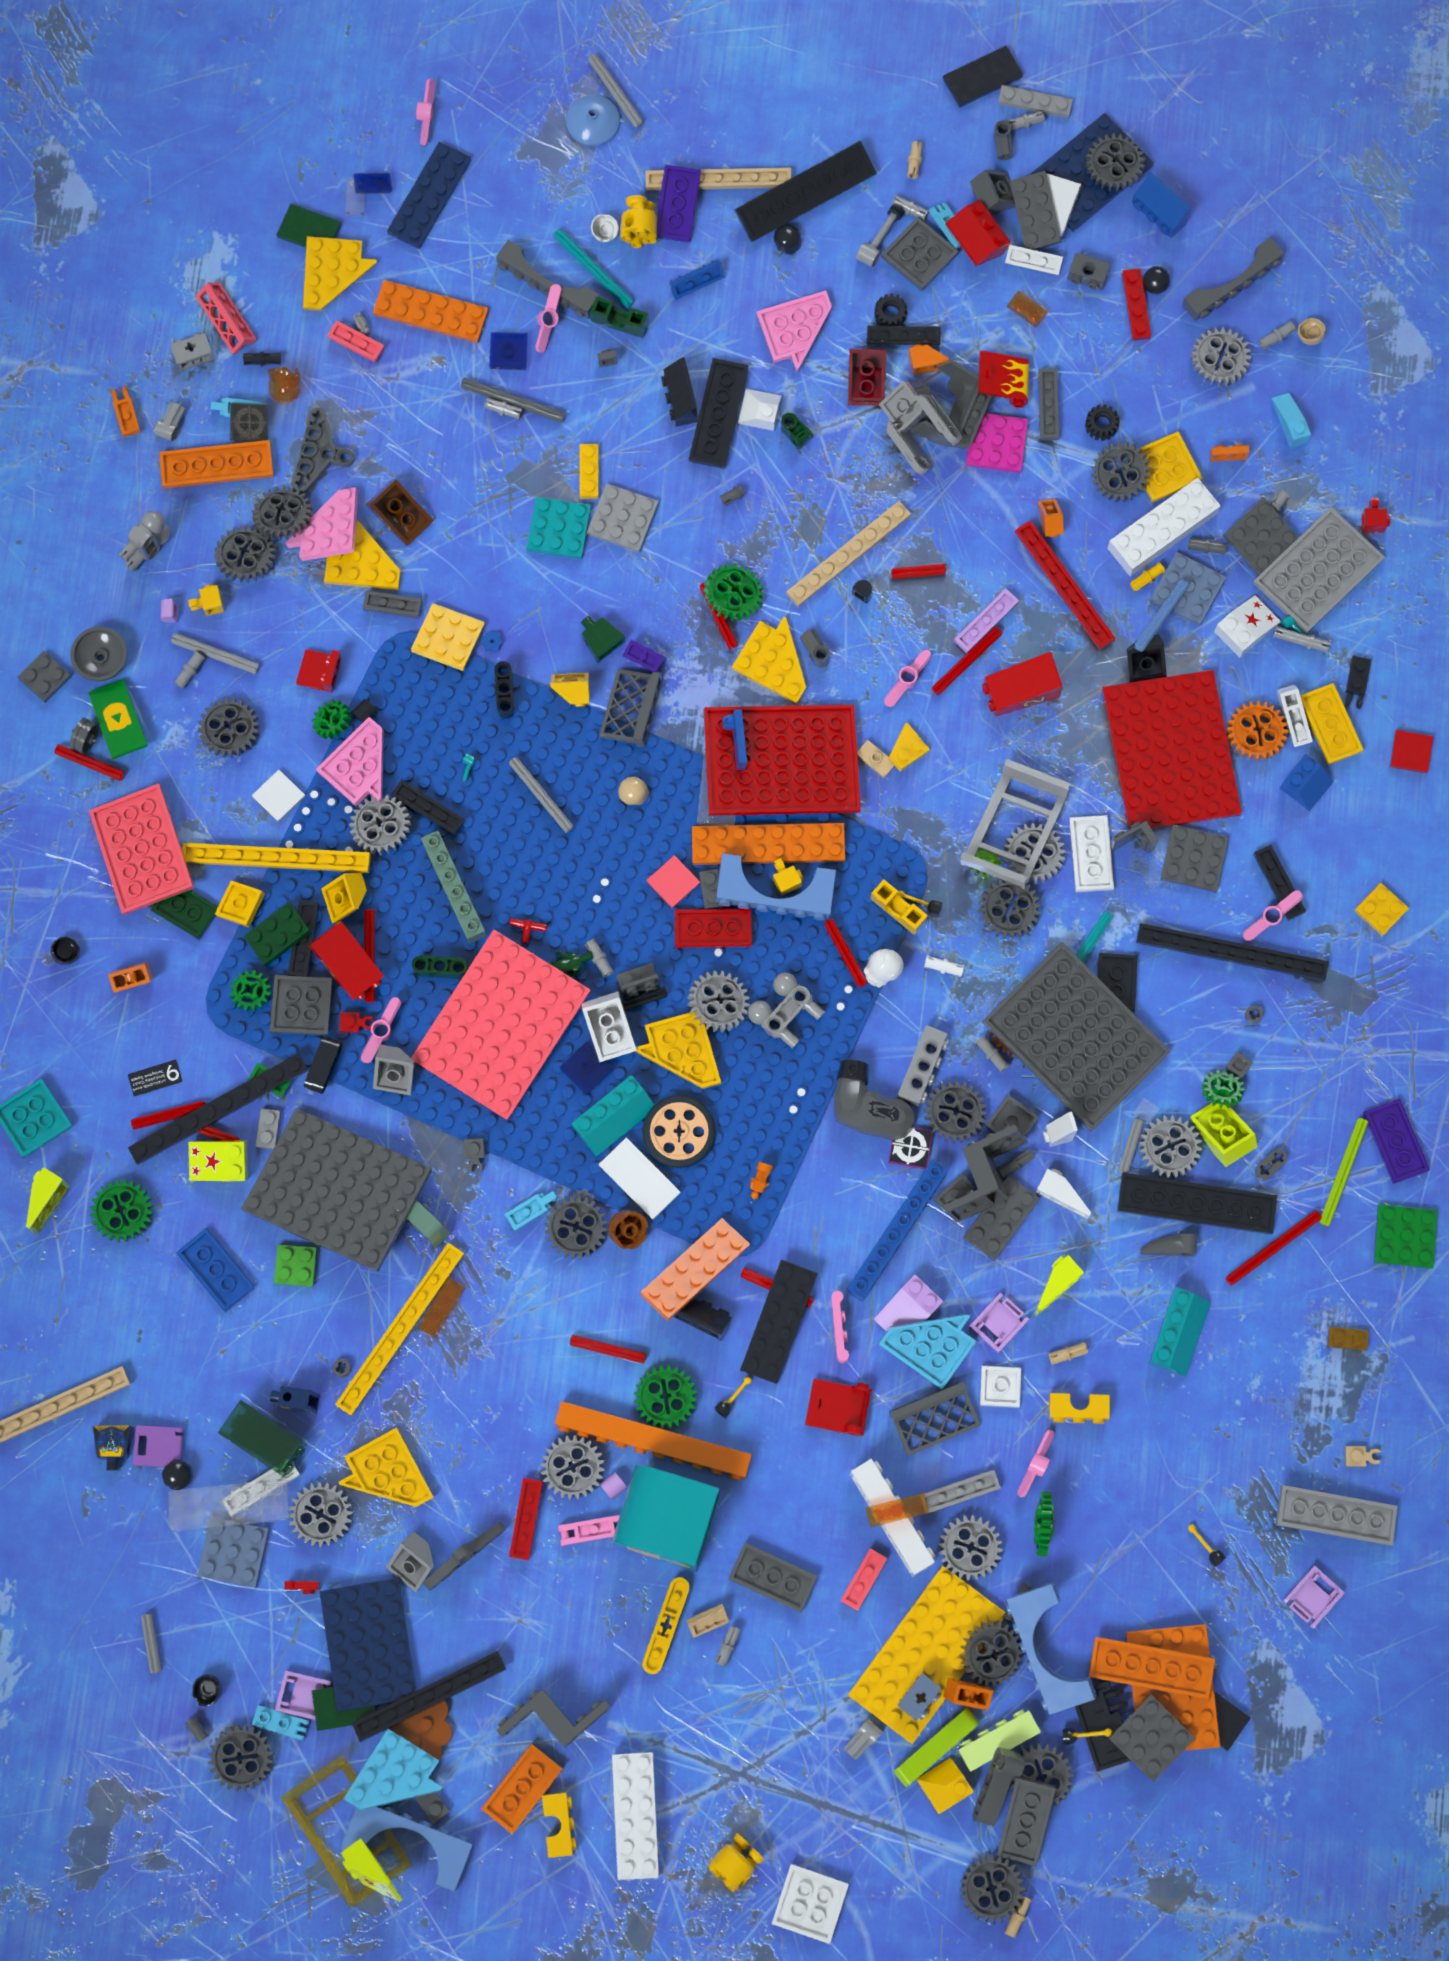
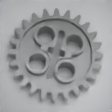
M1222 327L1221 332L1214 328L1213 333L1207 330L1206 335L1201 334L1200 339H1196V345H1193L1192 348L1194 352L1191 353V357L1194 359H1192L1191 364L1195 365L1194 371L1199 370L1198 377L1205 376L1204 382L1210 379V385L1217 381L1218 386H1220L1221 382H1224L1225 386H1227L1229 380L1234 384L1236 378L1241 380V374H1246V369H1249L1250 366L1248 362H1250L1251 356L1248 355L1251 349H1246L1248 343H1242L1244 337L1237 338L1238 332L1232 335L1231 329L1226 333L1224 327ZM1227 343L1219 369L1216 371L1215 367L1223 344ZM1211 344H1217L1219 348H1214ZM1228 350H1235L1237 353L1232 354ZM1205 360H1211L1213 364H1208ZM1223 366H1229L1231 369L1226 370Z
M387 794L385 799L382 797V802L380 803L371 796V801H368L366 798L364 799L365 805L358 804L360 810H353L356 816L350 817L354 822L349 824L353 829L350 833L354 836L353 840L355 843L358 842L359 848L364 846L365 852L370 850L372 855H374L376 850H378V853L382 855L383 850H386L390 854V848L396 851L397 844L403 846L401 839H408L405 833L411 832L407 828V826L412 825L408 820L411 816L407 813L408 810L406 807H403L401 801L397 803L396 797L390 799V796ZM391 810L388 816H383L385 811ZM368 816H373L371 821L365 822ZM390 828H396L393 833H388ZM373 833H378L376 838L370 839Z
M1032 823L1031 828L1024 824L1023 830L1017 827V834L1011 832V838H1007L1006 842L1008 844L1004 845V850L1016 856V852L1022 851L1025 853V856L1021 858L1029 861L1031 852L1033 853L1036 844L1030 843L1029 839L1035 838L1039 840L1043 831L1042 824H1039L1038 828H1035L1034 823ZM1055 830L1050 833L1036 863L1040 868L1034 869L1030 876L1034 884L1037 883L1038 879L1044 883L1045 877L1051 880L1052 874L1057 875V869L1062 868L1061 863L1065 860L1062 857L1065 855V850H1062L1064 843H1058L1061 837H1054ZM1049 850L1052 852V855L1046 856L1043 854V851ZM1005 859L1004 863L1010 864L1008 870H1014L1018 874H1023L1025 866Z
M714 970L712 976L709 972H706L705 978L700 975L698 981H694V987L689 989L692 994H689L687 998L692 1001L687 1006L693 1007L690 1014L695 1013L694 1020L700 1019V1026L705 1023L706 1030L712 1026L713 1032H716L718 1028H720L721 1032H724L725 1028L731 1031L733 1026L737 1027L739 1022L745 1019L743 1016L748 1014V1011L745 1009H748L750 1004L745 1002L750 997L744 996L747 989L742 990L743 983H736L738 977L732 980L731 973L726 977L724 976V971L717 975L716 970ZM722 989H728L730 994H725ZM704 990L710 991L712 996H707ZM725 1007H730L733 1013H729ZM707 1008H711L715 1014L708 1013Z
M1174 1115L1171 1116L1170 1120L1163 1116L1162 1122L1156 1118V1125L1150 1122L1148 1124L1150 1129L1144 1128L1143 1131L1147 1135H1140V1138L1144 1141L1138 1144V1146L1143 1147V1149L1139 1150V1154L1145 1155L1141 1161L1147 1160L1148 1163L1145 1167L1152 1166L1151 1173L1158 1170L1159 1177L1166 1173V1178L1168 1179L1172 1173L1174 1178H1177L1178 1172L1184 1176V1169L1190 1172L1192 1170L1190 1165L1196 1166L1197 1164L1194 1159H1200L1201 1157L1196 1153L1202 1150L1201 1147L1197 1146L1202 1142L1201 1140H1196L1199 1132H1192L1195 1128L1194 1126L1187 1127L1188 1120L1184 1124L1181 1123L1182 1117L1175 1121ZM1176 1130L1179 1133V1138H1172L1170 1131ZM1159 1138L1162 1141V1145L1155 1146L1152 1139ZM1182 1139L1186 1140V1142L1175 1145L1172 1150L1168 1148L1160 1154L1155 1155L1154 1153L1156 1151L1166 1148L1168 1143L1169 1145H1173ZM1181 1147L1186 1148L1188 1155H1180L1178 1149ZM1167 1155L1171 1160L1170 1163H1163L1161 1156Z
M574 1435L573 1440L570 1441L569 1437L566 1436L565 1442L558 1438L559 1445L552 1442L551 1444L554 1449H546L549 1456H542L546 1463H542L540 1466L546 1468V1470L542 1471L541 1475H547L543 1482H550L547 1488L549 1490L555 1488L554 1495L561 1492L562 1499L566 1494L569 1500L572 1499L573 1495L576 1496L577 1500L580 1499V1494L587 1497L586 1491L589 1490L594 1493L593 1485L600 1486L597 1479L603 1480L599 1472H605V1469L599 1465L604 1464V1460H598L602 1453H595L598 1447L594 1446L591 1448V1440L585 1444L584 1437L577 1441V1436ZM577 1449L583 1452L582 1458L578 1460L572 1457L573 1451ZM557 1458L565 1460V1465L562 1468L554 1466ZM586 1459L589 1460L588 1463L576 1467V1472L573 1473L569 1470L561 1476H557V1473L569 1469L570 1463L577 1465ZM588 1467L591 1469V1475L586 1478L582 1477L580 1474L581 1470ZM571 1476L573 1478L572 1485H563V1478Z
M319 1482L317 1488L311 1483L310 1490L303 1487L304 1494L302 1495L297 1492L299 1499H292L295 1506L289 1507V1509L294 1511L293 1514L288 1515L289 1518L294 1519L289 1525L296 1526L292 1532H300L297 1538L300 1540L305 1537V1544L311 1540L312 1547H315L317 1542H319L321 1548H323L324 1542L331 1546L332 1539L338 1543L337 1536L345 1537L342 1531L350 1530L346 1523L353 1522L348 1519V1516L353 1515V1512L348 1511L352 1504L345 1503L349 1497L342 1498L344 1491L341 1490L336 1493L337 1486L330 1489L329 1483H326L325 1487H323L322 1483ZM320 1496L322 1499L321 1504L316 1507L313 1506L312 1499ZM333 1505L339 1507V1513L335 1516L329 1513V1509ZM305 1506H309L318 1512L324 1510L323 1513L336 1520V1524L321 1517L317 1520L318 1516L306 1510ZM306 1514H311L312 1521L309 1524H303L302 1518ZM323 1523H328L330 1526L329 1531L322 1534L320 1526Z
M964 1515L962 1522L956 1518V1525L950 1522L949 1527L951 1529H943L947 1535L939 1537L944 1541V1543L938 1544L939 1547L943 1548L938 1554L945 1556L941 1563L947 1562L948 1565L945 1569L952 1568V1575L958 1572L959 1579L966 1575V1579L969 1581L970 1576L973 1575L974 1579L977 1580L978 1574L985 1578L984 1571L991 1574L990 1566L997 1567L998 1565L994 1561L1001 1560L997 1553L1003 1552V1549L998 1548V1545L1003 1542L996 1540L1000 1533L994 1534L993 1531L996 1527L989 1528V1521L983 1524L982 1517L975 1521L974 1515L971 1516L970 1520ZM961 1530L969 1532L970 1537L968 1540H962L959 1537ZM979 1537H986L988 1539L987 1547L979 1546ZM956 1540L965 1545L973 1543V1548L986 1551L987 1555L974 1550L968 1553V1548L956 1545L953 1542ZM954 1549L962 1550L963 1557L961 1559L953 1557L952 1551ZM977 1555L982 1559L980 1566L972 1564L971 1558Z

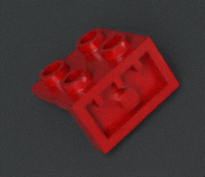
M306 649L296 684L333 693L342 661L340 651L332 650L330 655Z

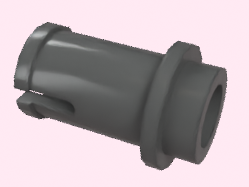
M734 486V489L720 495V499H722L721 501L724 506H727L737 499L741 500L744 492L740 486Z
M194 1716L185 1723L186 1729H189L197 1739V1742L200 1743L209 1734L206 1733L199 1723L200 1719Z

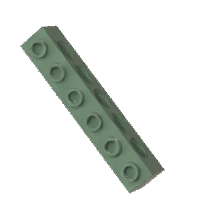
M439 831L422 837V844L468 943L471 944L487 937Z

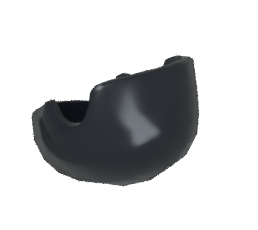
M787 224L782 225L774 232V243L779 252L792 254L800 249L802 238L798 228Z
M1157 266L1148 269L1142 281L1145 290L1150 294L1165 292L1170 285L1168 271Z
M59 937L52 943L50 949L51 957L60 965L74 963L78 959L80 952L79 945L74 939L69 937Z
M182 1460L169 1462L162 1472L164 1484L173 1490L185 1489L193 1478L191 1466Z
M202 1675L193 1684L192 1697L196 1699L198 1705L210 1706L216 1703L222 1696V1684L214 1675Z

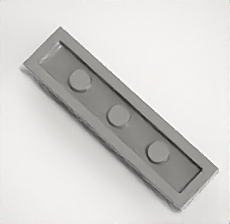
M1002 85L998 105L1033 112L1043 111V114L1069 119L1073 99Z
M991 1470L921 1494L919 1498L926 1515L1001 1488L995 1471Z

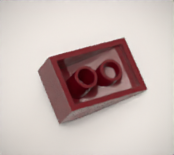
M849 349L848 405L880 406L879 404L885 399L887 349Z

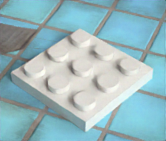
M791 1864L772 1924L830 1944L849 1884Z

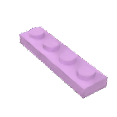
M1005 588L954 639V642L963 651L968 653L1019 603V600Z

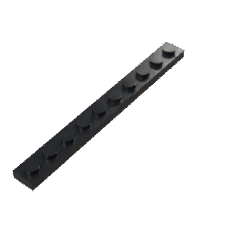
M1143 923L1139 924L1136 943L1320 981L1326 980L1329 961Z
M298 1053L129 1146L128 1149L136 1164L139 1165L308 1072V1069Z

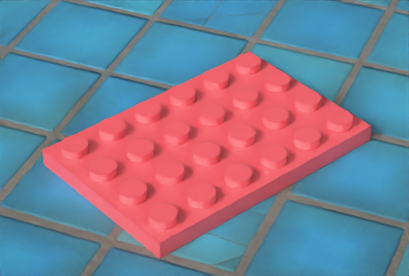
M159 783L89 810L123 915L194 888L169 808Z

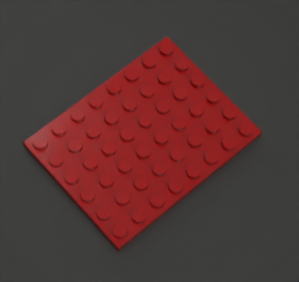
M1214 670L1102 687L1129 830L1137 822L1143 823L1147 821L1151 829L1170 827L1173 824L1183 825L1240 816L1242 814Z
M854 705L704 707L709 816L860 813ZM734 710H742L747 764L744 770H737L733 730L723 729V716L732 715Z

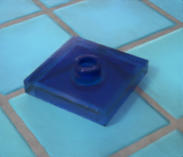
M491 332L489 369L526 370L528 333Z
M588 1041L559 1067L586 1096L614 1070L606 1060L599 1062L596 1049Z

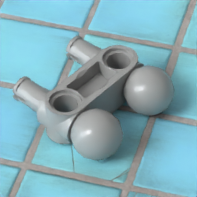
M148 511L143 515L141 524L135 525L129 532V543L118 555L127 562L124 565L132 572L136 570L143 560L146 561L154 558L160 549V545L165 544L169 540L171 531L168 525L165 524L163 515L157 511Z
M783 972L775 977L773 987L777 994L787 997L773 1012L768 1003L764 1001L753 1002L748 1008V1017L753 1023L761 1025L768 1035L773 1036L775 1039L780 1037L793 1049L800 1040L787 1029L790 1022L804 1009L817 1020L825 1011L812 1001L813 996L809 993L808 989L797 984V980L792 974ZM802 993L805 1000L797 1001L795 994ZM776 1021L780 1027L777 1030H773L769 1023Z

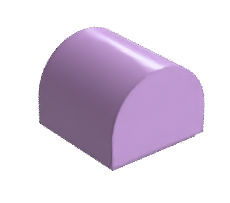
M173 599L161 601L160 620L163 622L177 623L178 605Z
M613 1473L600 1484L611 1500L627 1489L616 1473Z

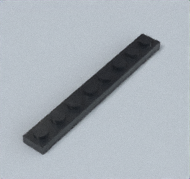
M496 1651L353 1722L352 1726L361 1743L507 1669L499 1652Z

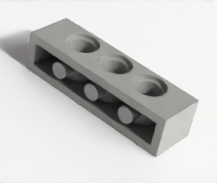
M928 1025L925 1026L897 1099L919 1107L920 1102H925L928 1094L925 1092L927 1085H932L935 1077L932 1072L934 1067H939L942 1057H939L941 1050L945 1051L949 1040L946 1039L948 1033ZM932 1045L936 1048V1052L928 1053L926 1047ZM926 1063L929 1069L922 1071L919 1068V1064ZM918 1080L922 1083V1087L914 1088L911 1083Z

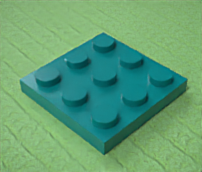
M536 497L527 551L582 559L591 505Z
M42 1078L0 1105V1124L23 1159L73 1127Z

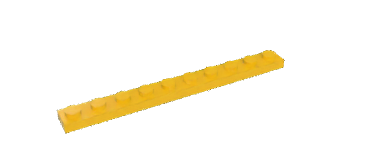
M183 843L182 847L186 863L369 873L371 860L370 852Z
M447 1243L335 1404L337 1407L353 1416L465 1255L462 1251Z

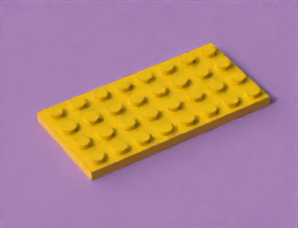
M943 1565L848 1694L850 1698L912 1745L944 1702L945 1698L943 1696L948 1678L960 1680L965 1673L964 1669L967 1666L961 1664L965 1658L960 1656L961 1653L965 1652L960 1646L967 1644L963 1638H970L968 1631L974 1633V1625L981 1628V1622L988 1624V1620L993 1621L994 1624L996 1621L1002 1622L1004 1619L1003 1615L1005 1614L1002 1609L962 1579H959L958 1576L952 1575V1572L949 1569H945L946 1567ZM982 1643L977 1647L978 1652L983 1648ZM921 1673H923L941 1688L939 1693L942 1695L935 1704L931 1702L928 1705L927 1709L929 1712L923 1720L918 1718L915 1721L897 1705ZM923 1693L920 1694V1695L916 1694V1697H917V1701H916V1702H917L918 1704H919L920 1702L925 1703V1701H926V1700H924L925 1694H923Z

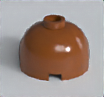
M629 1209L621 1210L610 1219L608 1233L611 1240L620 1248L635 1249L646 1239L647 1235L645 1233L646 1228L648 1229V1223L646 1218L636 1211Z

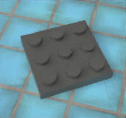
M917 217L881 254V258L919 290L923 291L958 255L959 251Z
M1264 497L1260 498L1223 534V537L1257 576L1299 538Z
M1173 824L1160 880L1216 893L1229 837Z
M275 975L270 1033L328 1036L333 979Z
M1150 1695L1109 1739L1154 1782L1192 1743L1195 1737Z

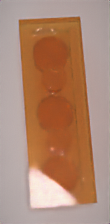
M448 1277L419 1324L418 1329L435 1338L464 1292L465 1287Z
M924 1493L865 1508L870 1528L929 1513Z

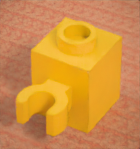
M217 585L204 586L202 589H199L201 598L188 600L191 611L203 608L206 616L224 612L220 590Z
M781 858L774 861V866L778 873L773 875V882L781 897L802 887V880L804 879L800 870H796L794 865L786 869Z

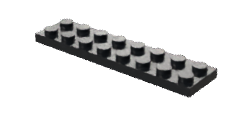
M860 140L734 209L750 242H753L872 177L877 172Z
M1122 1172L1117 1212L1272 1235L1277 1195Z

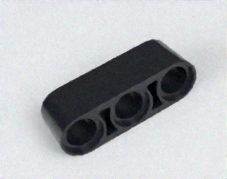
M501 661L495 665L494 669L496 704L500 717L508 719L515 712L513 674L511 665L506 661ZM502 669L508 670V673L505 675L499 674V671ZM503 687L509 688V691L506 693L500 692V689ZM504 705H509L510 709L507 711L501 710V707Z
M325 1036L322 1038L305 1079L304 1088L320 1094L324 1093L341 1052L342 1042Z

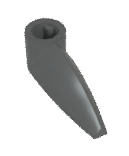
M1180 1234L1164 1237L1140 1248V1254L1196 1256L1197 1235Z

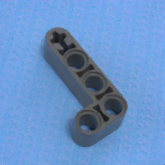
M1002 1747L996 1749L973 1810V1821L992 1827L996 1824L1013 1776L1020 1777L1024 1770L1025 1761L1018 1752Z

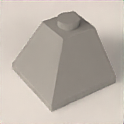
M380 1045L375 1057L373 1089L411 1096L414 1061L400 1048Z
M413 1531L400 1544L386 1566L388 1570L415 1592L419 1590L434 1567L429 1543Z

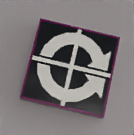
M913 1128L905 1138L892 1140L888 1163L926 1169L933 1135L932 1131Z

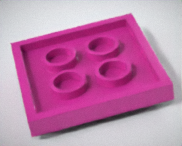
M985 413L973 443L968 447L966 466L1021 473L1028 419Z

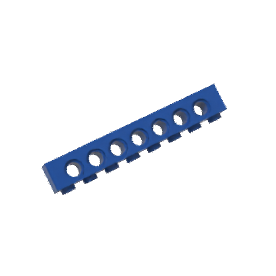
M933 1159L931 1160L848 1286L846 1292L861 1302L865 1300L948 1173L947 1168Z

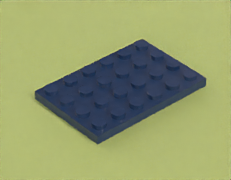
M1105 113L1030 174L1046 171L1047 174L1082 185L1067 227L1072 232L1123 191L1121 186L1116 192L1115 187H1112L1111 191H1109L1107 185L1102 189L1101 182L1095 185L1096 178L1091 180V174H1087L1089 167H1085L1086 155L1089 154L1088 150L1092 148L1093 142L1098 144L1099 137L1103 141L1105 135L1111 138L1113 133L1116 138L1120 134H1122V139L1127 137ZM1111 149L1112 152H1118L1116 149ZM1143 153L1142 157L1145 158V167L1142 175L1154 164L1145 153ZM1103 161L1099 162V164H1101V165H1105V164H1106V163L1103 162ZM1112 173L1115 176H1120L1119 173Z
M399 1578L319 1591L337 1712L393 1703L416 1692Z

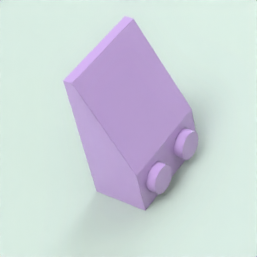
M914 1275L874 1318V1321L885 1331L893 1326L927 1321L941 1307L944 1301Z

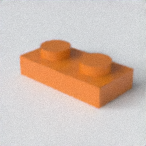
M1249 445L1215 446L1209 454L1210 462L1245 460L1249 455Z

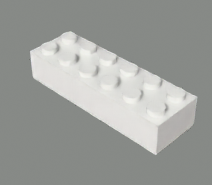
M1196 478L1112 538L1107 549L1128 575L1132 576L1216 516L1221 505L1203 483Z
M870 1459L850 1472V1476L909 1573L914 1577L935 1563L933 1560L935 1555L930 1547L926 1548L923 1544L925 1539L920 1530L916 1531L912 1526L914 1520L911 1515L904 1513L902 1509L904 1504L900 1497L893 1495V1486L888 1478L884 1480L881 1473L883 1470L877 1461L873 1462Z
M653 1753L612 1755L618 1880L659 1878Z

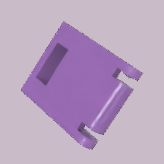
M136 1425L133 1466L164 1468L173 1460H182L183 1436H175V1434L184 1433V1428ZM139 1437H147L145 1456L138 1455Z

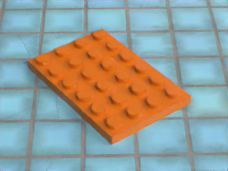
M1206 1624L1126 1632L1127 1643L1210 1658ZM1213 1680L1210 1699L1132 1685L1134 1710L1152 1695L1195 1737L1185 1750L1221 1747Z

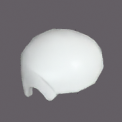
M599 214L592 220L591 232L596 240L610 242L618 235V223L611 215Z

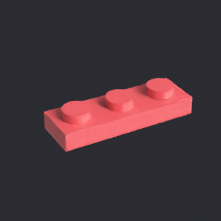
M337 320L327 335L330 340L376 363L385 349L383 344Z
M870 1548L843 1595L841 1602L858 1611L887 1558Z

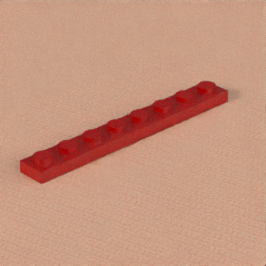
M1031 520L1017 528L1015 534L1099 651L1114 642L1116 639Z

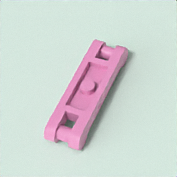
M834 1291L831 1297L836 1355L838 1362L846 1363L849 1358V1353L844 1348V1342H847V1331H843L842 1323H846L845 1311H841L840 1307L843 1301V1294L840 1291Z
M620 1515L558 1526V1532H561L562 1538L560 1540L561 1546L613 1537L615 1532L614 1523L618 1522ZM570 1530H574L575 1537H569Z

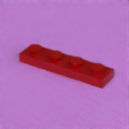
M1141 269L1122 270L1132 341L1151 339Z
M523 1478L509 1554L510 1558L529 1561L543 1481Z

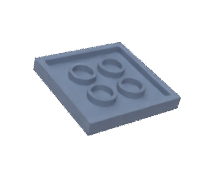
M1176 552L1150 601L1162 606L1180 580L1187 581L1189 583L1188 589L1171 612L1200 626L1226 577Z
M210 1517L197 1577L256 1588L269 1529Z

